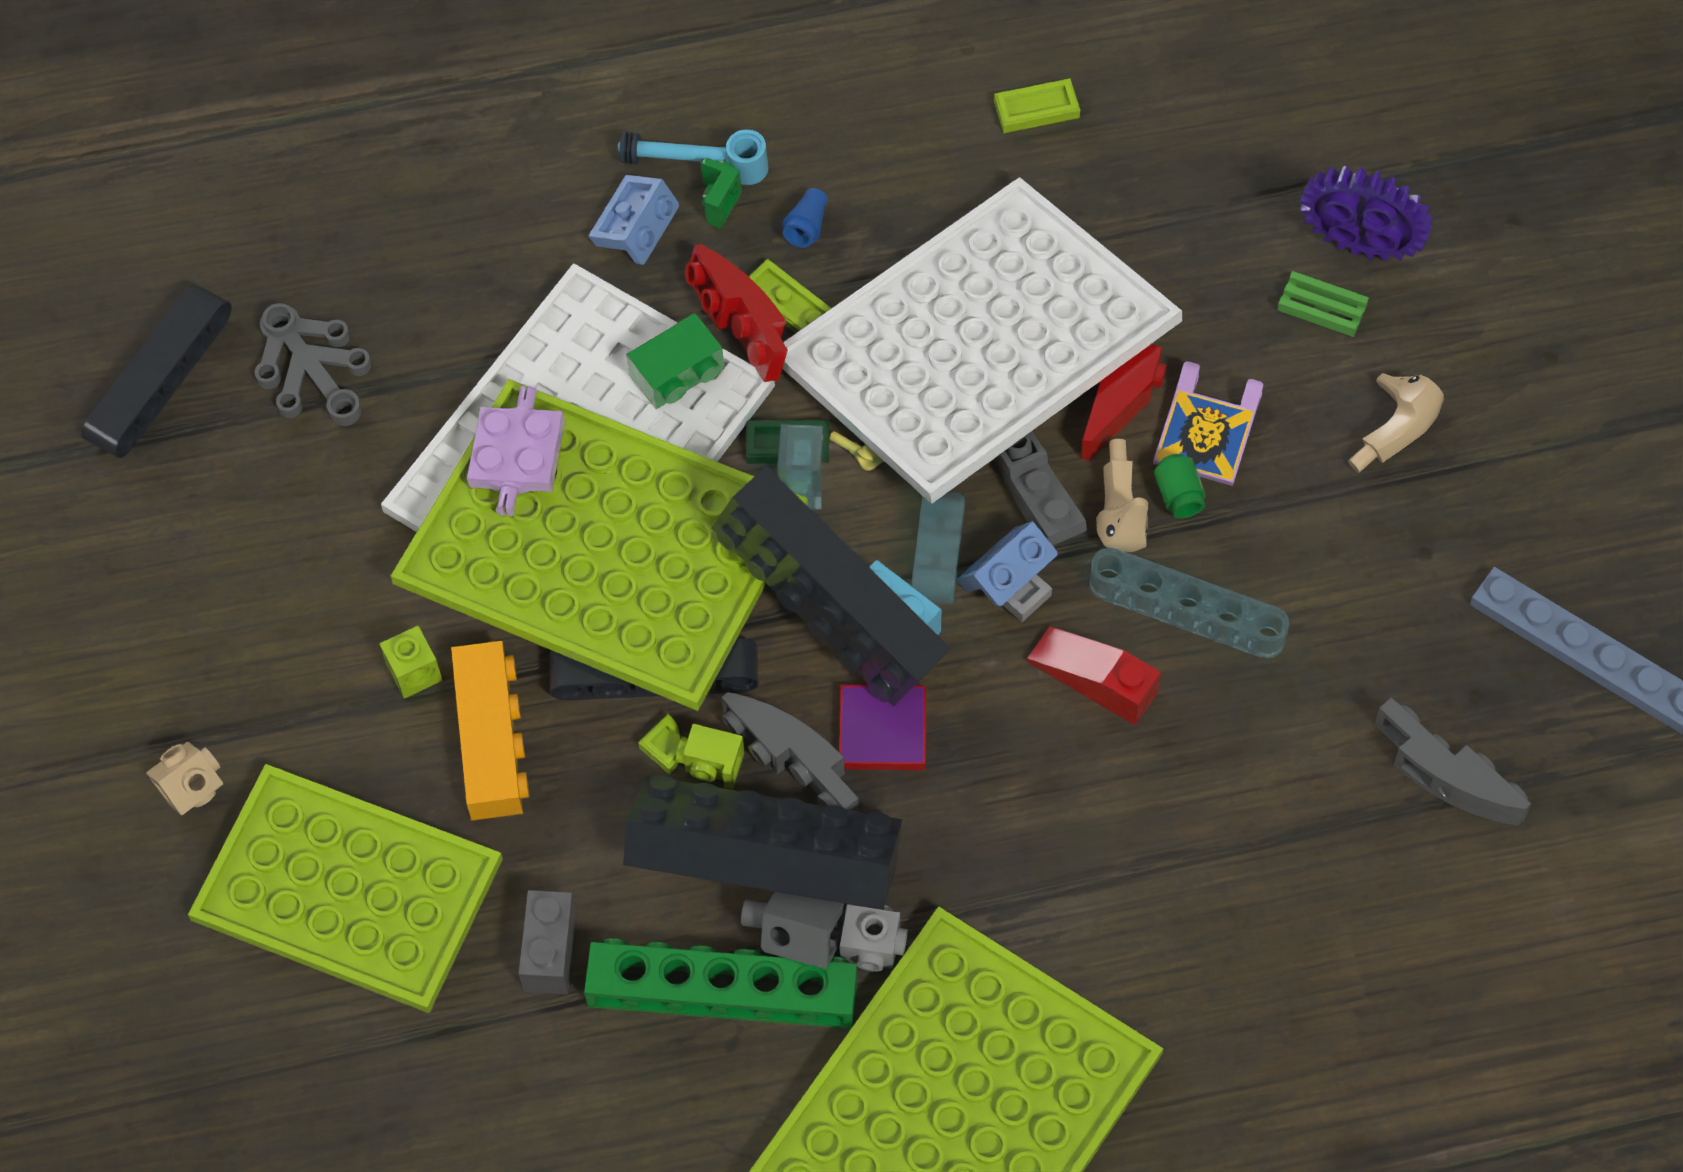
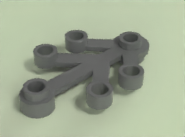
M277 303L269 306L260 319V328L262 334L267 338V343L262 361L255 368V377L258 385L263 389H273L281 382V374L277 364L285 343L291 351L292 357L283 391L276 398V405L280 415L285 418H294L301 413L303 406L299 395L306 372L326 398L327 410L331 420L341 426L354 424L360 418L362 412L358 396L351 390H340L322 364L347 367L352 375L363 376L371 369V360L368 352L362 348H354L352 350L337 349L346 345L350 339L347 324L342 320L336 319L326 322L299 317L294 308L286 304ZM279 323H287V325L281 328H275ZM336 330L343 331L338 337L330 336ZM300 335L325 337L327 343L335 348L307 345ZM359 358L365 360L361 365L355 366L352 364L354 360ZM266 372L274 373L269 379L261 378ZM292 400L296 402L290 408L283 407V404L287 401ZM342 409H352V411L347 414H339V412Z

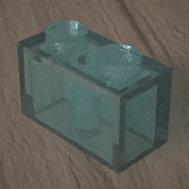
M781 424L778 477L794 493L807 497L810 509H822L825 471L823 426Z

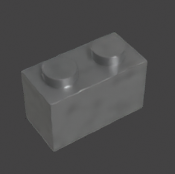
M528 890L519 966V977L524 992L568 995L577 913L572 893Z

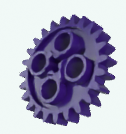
M1343 166L1341 173L1332 167L1328 169L1327 174L1318 171L1315 178L1310 177L1300 200L1302 204L1300 213L1306 214L1305 223L1314 224L1312 228L1313 233H1324V242L1335 241L1338 243V250L1347 247L1356 256L1359 252H1363L1369 260H1372L1374 255H1379L1385 262H1388L1390 255L1399 261L1403 259L1404 254L1413 257L1416 250L1422 251L1424 243L1427 242L1433 218L1427 214L1429 206L1419 204L1421 200L1420 195H1408L1410 189L1408 185L1397 187L1395 186L1396 178L1392 177L1385 181L1381 179L1379 171L1374 172L1370 176L1366 174L1363 167H1359L1357 173H1353L1347 166Z

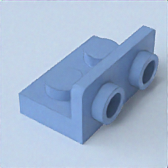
M625 175L589 234V238L597 247L626 250L636 264L644 265L679 208V202L663 179Z
M1033 521L1015 526L956 580L966 592L982 589L995 606H1002L1057 556V551Z

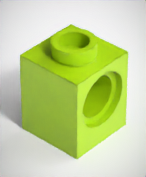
M419 626L380 643L385 663L404 699L442 681L437 660Z

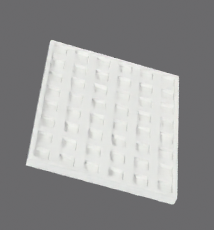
M573 263L381 503L382 510L412 530L418 531L476 434L481 407H492L508 379L526 386H532L536 390L718 462L747 424V421L750 420L775 387V381L763 382L754 366L723 349L724 369L720 371L717 377L707 383L701 382L689 389L677 402L672 404L666 403L660 408L655 409L629 375L626 354L674 326L677 322Z

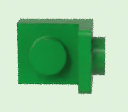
M705 157L701 163L703 183L707 187L702 197V206L705 207L707 224L721 229L742 193L740 170L735 169L728 162L714 161Z

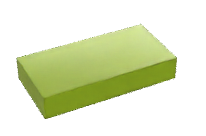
M1071 78L994 94V103L1003 134L1080 118V108Z

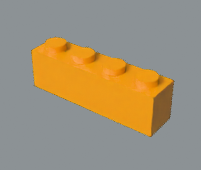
M502 641L451 647L466 802L471 820L523 814L522 798H529V787L526 772L519 773L517 759L525 758L522 732H514L513 720L521 719L518 693L510 694L509 681L517 680L514 655L506 656Z

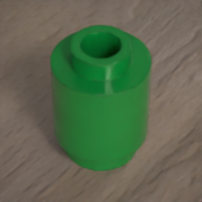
M1178 453L1164 457L1159 462V466L1154 470V476L1166 509L1172 511L1173 516L1179 519L1198 514L1205 508L1204 499L1206 493L1193 459Z

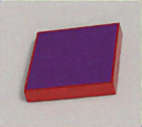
M841 685L839 753L844 757V769L925 770L926 686H914L893 706L889 702H882L875 698L870 692L868 685Z

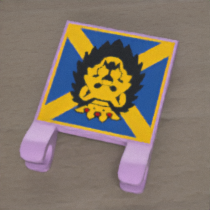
M1186 361L1180 374L1153 464L1159 465V462L1168 455L1182 454L1193 459L1199 477L1233 486L1262 397L1263 383L1249 379L1240 406L1196 394L1194 390L1199 378L1200 365Z

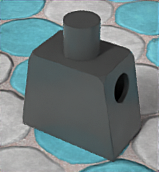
M774 892L768 903L746 899L742 908L741 924L762 929L761 948L764 952L827 969L841 942L847 904Z

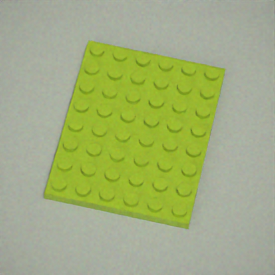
M508 379L491 408L509 409L517 407L519 388L524 384ZM537 390L533 409L563 411L565 418L552 492L529 491L517 494L514 514L508 516L506 512L505 516L499 515L496 512L500 492L490 488H471L467 481L475 440L474 435L391 575L392 583L698 711L766 585L764 581L756 579L749 572L746 563L734 551H730L722 546L716 537V533L711 529L731 498L754 476ZM795 493L808 506V498Z
M938 907L749 1172H1083L1161 1057L1163 1048L949 912Z

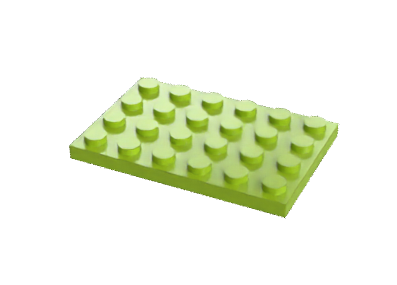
M265 764L188 916L195 923L430 1013L503 858L498 851Z

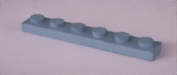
M1493 567L1473 595L1470 602L1472 607L1683 735V680L1496 567Z

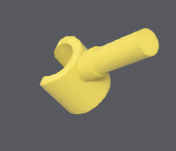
M835 431L831 433L829 440L850 451L862 469L869 471L884 462L866 444L861 447L858 443L849 440Z

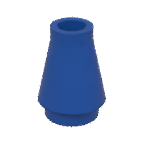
M816 188L808 189L804 197L784 218L782 222L783 236L790 244L806 248L819 239L824 210L828 202V197L823 191Z

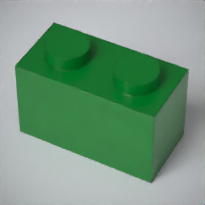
M696 313L626 354L629 375L655 409L660 408L666 403L672 404L677 402L685 395L686 391L701 382L707 383L713 380L724 369L723 348Z

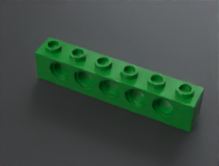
M605 939L602 943L591 942L584 994L589 1008L851 1029L854 1021L858 979L857 964L849 963L845 958L833 956L827 969L780 956H761L759 952L748 949L736 950L734 954L718 953L714 948L708 946H693L690 950L673 949L671 945L661 942H651L644 947L632 946L620 939ZM631 968H640L645 971L643 977L636 981H629L623 978L624 973ZM677 971H682L689 975L688 980L682 984L675 985L667 981L669 975ZM719 975H728L734 979L732 984L726 988H717L711 984L712 980ZM766 978L773 979L778 983L777 987L769 992H762L755 987L760 980ZM808 982H815L822 986V990L818 994L811 996L803 994L799 989Z

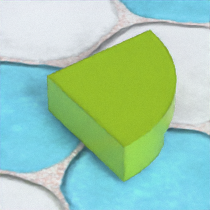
M667 714L638 742L639 749L669 775L679 763L676 762V753L681 736L674 719Z

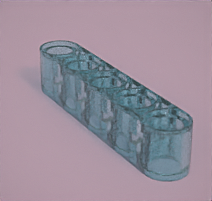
M1101 549L1092 558L1089 586L1093 594L1102 600L1258 657H1276L1285 647L1289 619L1285 612L1278 607L1118 549ZM1110 570L1117 573L1118 576L1107 578L1100 573ZM1142 585H1152L1157 588V591L1149 593L1141 590L1139 587ZM1190 599L1196 602L1197 605L1186 607L1180 604L1179 601ZM1225 613L1232 614L1237 620L1232 622L1224 621L1219 615ZM1270 628L1276 631L1277 635L1265 636L1259 630Z

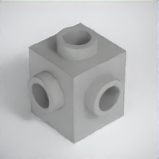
M847 904L840 942L841 958H845L851 963H857L859 968L867 971H881L883 968L893 969L896 954L904 955L908 929L900 927V912H893V909L886 905L884 910Z

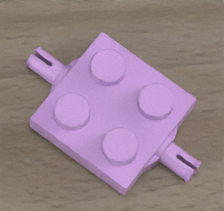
M525 385L519 388L517 407L515 408L481 407L467 481L471 488H490L500 492L496 512L502 516H505L506 512L508 516L514 514L517 494L529 491L552 492L565 418L563 411L533 409L537 390L532 386H528V389H526Z

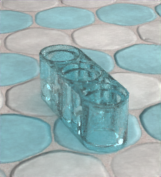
M947 492L932 504L922 497L911 586L934 604L953 606L966 493Z

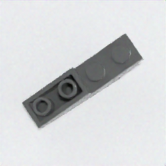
M1033 431L993 459L1026 521H1033L1052 546L1087 531L1085 518L1049 466L1047 452Z
M729 692L721 697L723 708L721 719L732 734H741L748 741L750 753L761 766L764 767L768 764L777 775L789 766L792 775L802 786L805 787L809 784L818 794L817 801L820 805H838L846 810L859 812V798L840 779L845 774L844 757L827 740L800 720L772 705Z
M1392 697L1379 708L1375 726L1399 748L1394 766L1413 782L1432 795L1473 815L1519 826L1525 820L1531 803L1527 801L1525 792L1517 784L1507 782L1495 771L1493 763L1487 756L1480 752L1475 753L1468 745L1454 755L1449 744L1437 734L1432 735L1420 724L1418 716L1411 708L1406 705H1399Z

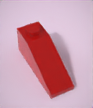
M1150 344L1100 381L1083 437L1081 459L1089 461L1150 402L1154 387L1162 388L1167 364L1160 363L1162 347Z
M1051 626L1027 658V662L1135 726L1158 694L1161 672L1124 650Z

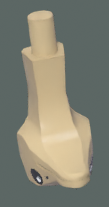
M1382 373L1377 377L1378 385L1391 395L1398 404V407L1392 418L1385 425L1363 438L1365 446L1348 460L1350 466L1356 472L1360 473L1375 458L1383 463L1428 430L1438 417L1444 401L1442 391L1432 380L1422 375L1392 377Z
M1113 439L1109 442L1110 462L1103 466L1105 504L1104 510L1099 512L1096 517L1097 533L1102 543L1111 551L1120 553L1134 552L1145 548L1147 544L1148 501L1141 497L1133 498L1131 491L1133 461H1127L1126 440Z

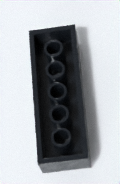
M767 465L731 498L711 527L722 546L730 551H734L746 563L749 572L756 579L768 584L777 593L780 603L786 609L795 611L807 623L810 633L816 639L826 642L838 654L841 664L846 669L856 672L868 684L870 692L878 700L889 702L895 706L951 649Z
M645 776L626 822L623 865L884 910L897 865L902 819L892 818L879 812L869 814L846 810L838 805L822 806L804 803L796 798L781 799L763 796L749 790L739 792L722 789L709 783L692 784L675 781L667 776Z

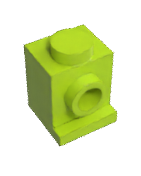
M693 724L689 737H682L679 742L676 762L683 763L685 771L690 772L693 777L706 782H712L715 779L722 780L724 789L733 790L744 756L743 736Z

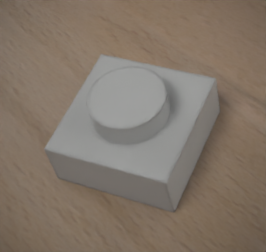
M1036 574L1006 601L1003 606L1023 622L1052 596V588Z

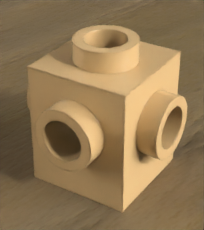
M186 742L184 745L178 744L168 749L161 756V762L146 772L168 805L181 816L191 808L200 807L209 802L215 796V790L223 785V782L215 772L221 767L206 747L199 750L189 742Z

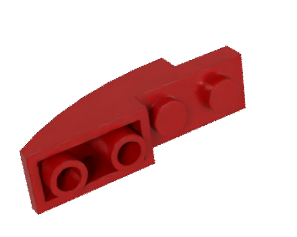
M702 244L694 245L690 262L686 265L685 275L688 284L693 287L699 297L703 310L709 314L717 329L732 327L733 335L739 339L748 354L750 364L755 366L763 382L778 381L788 352L781 339L786 323L785 318L766 293L738 267Z

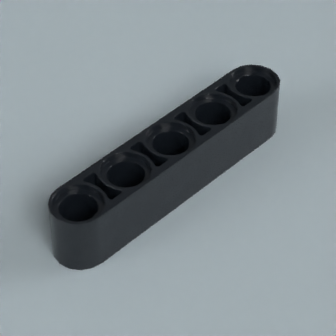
M197 284L189 286L91 412L83 427V439L117 458L126 456L225 327L231 315L232 304Z
M746 638L736 639L707 694L742 693L758 687V647L756 642ZM550 651V695L556 699L591 700L661 696L560 653Z

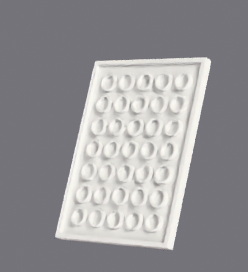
M1019 177L787 339L784 344L788 352L783 369L932 504L1182 322V310Z

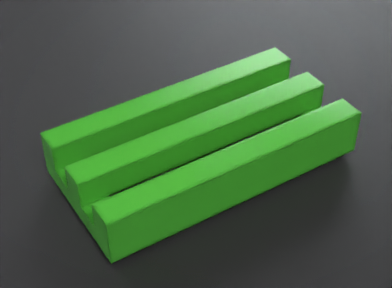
M1292 271L1277 310L1354 337L1367 307L1369 297ZM1291 298H1295L1307 302L1309 304L1315 305V308L1292 301ZM1332 311L1352 318V320L1349 321L1344 318L1329 314L1327 312Z

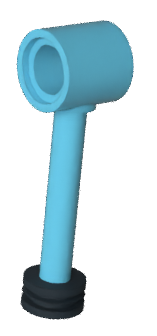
M753 130L735 132L729 137L726 148L641 141L640 133L635 132L633 135L631 132L629 135L628 132L624 131L618 143L621 163H626L628 160L629 164L631 161L632 164H638L640 157L702 162L706 157L714 161L728 162L735 169L740 170L741 184L753 185L762 181L769 169L765 140L761 134Z

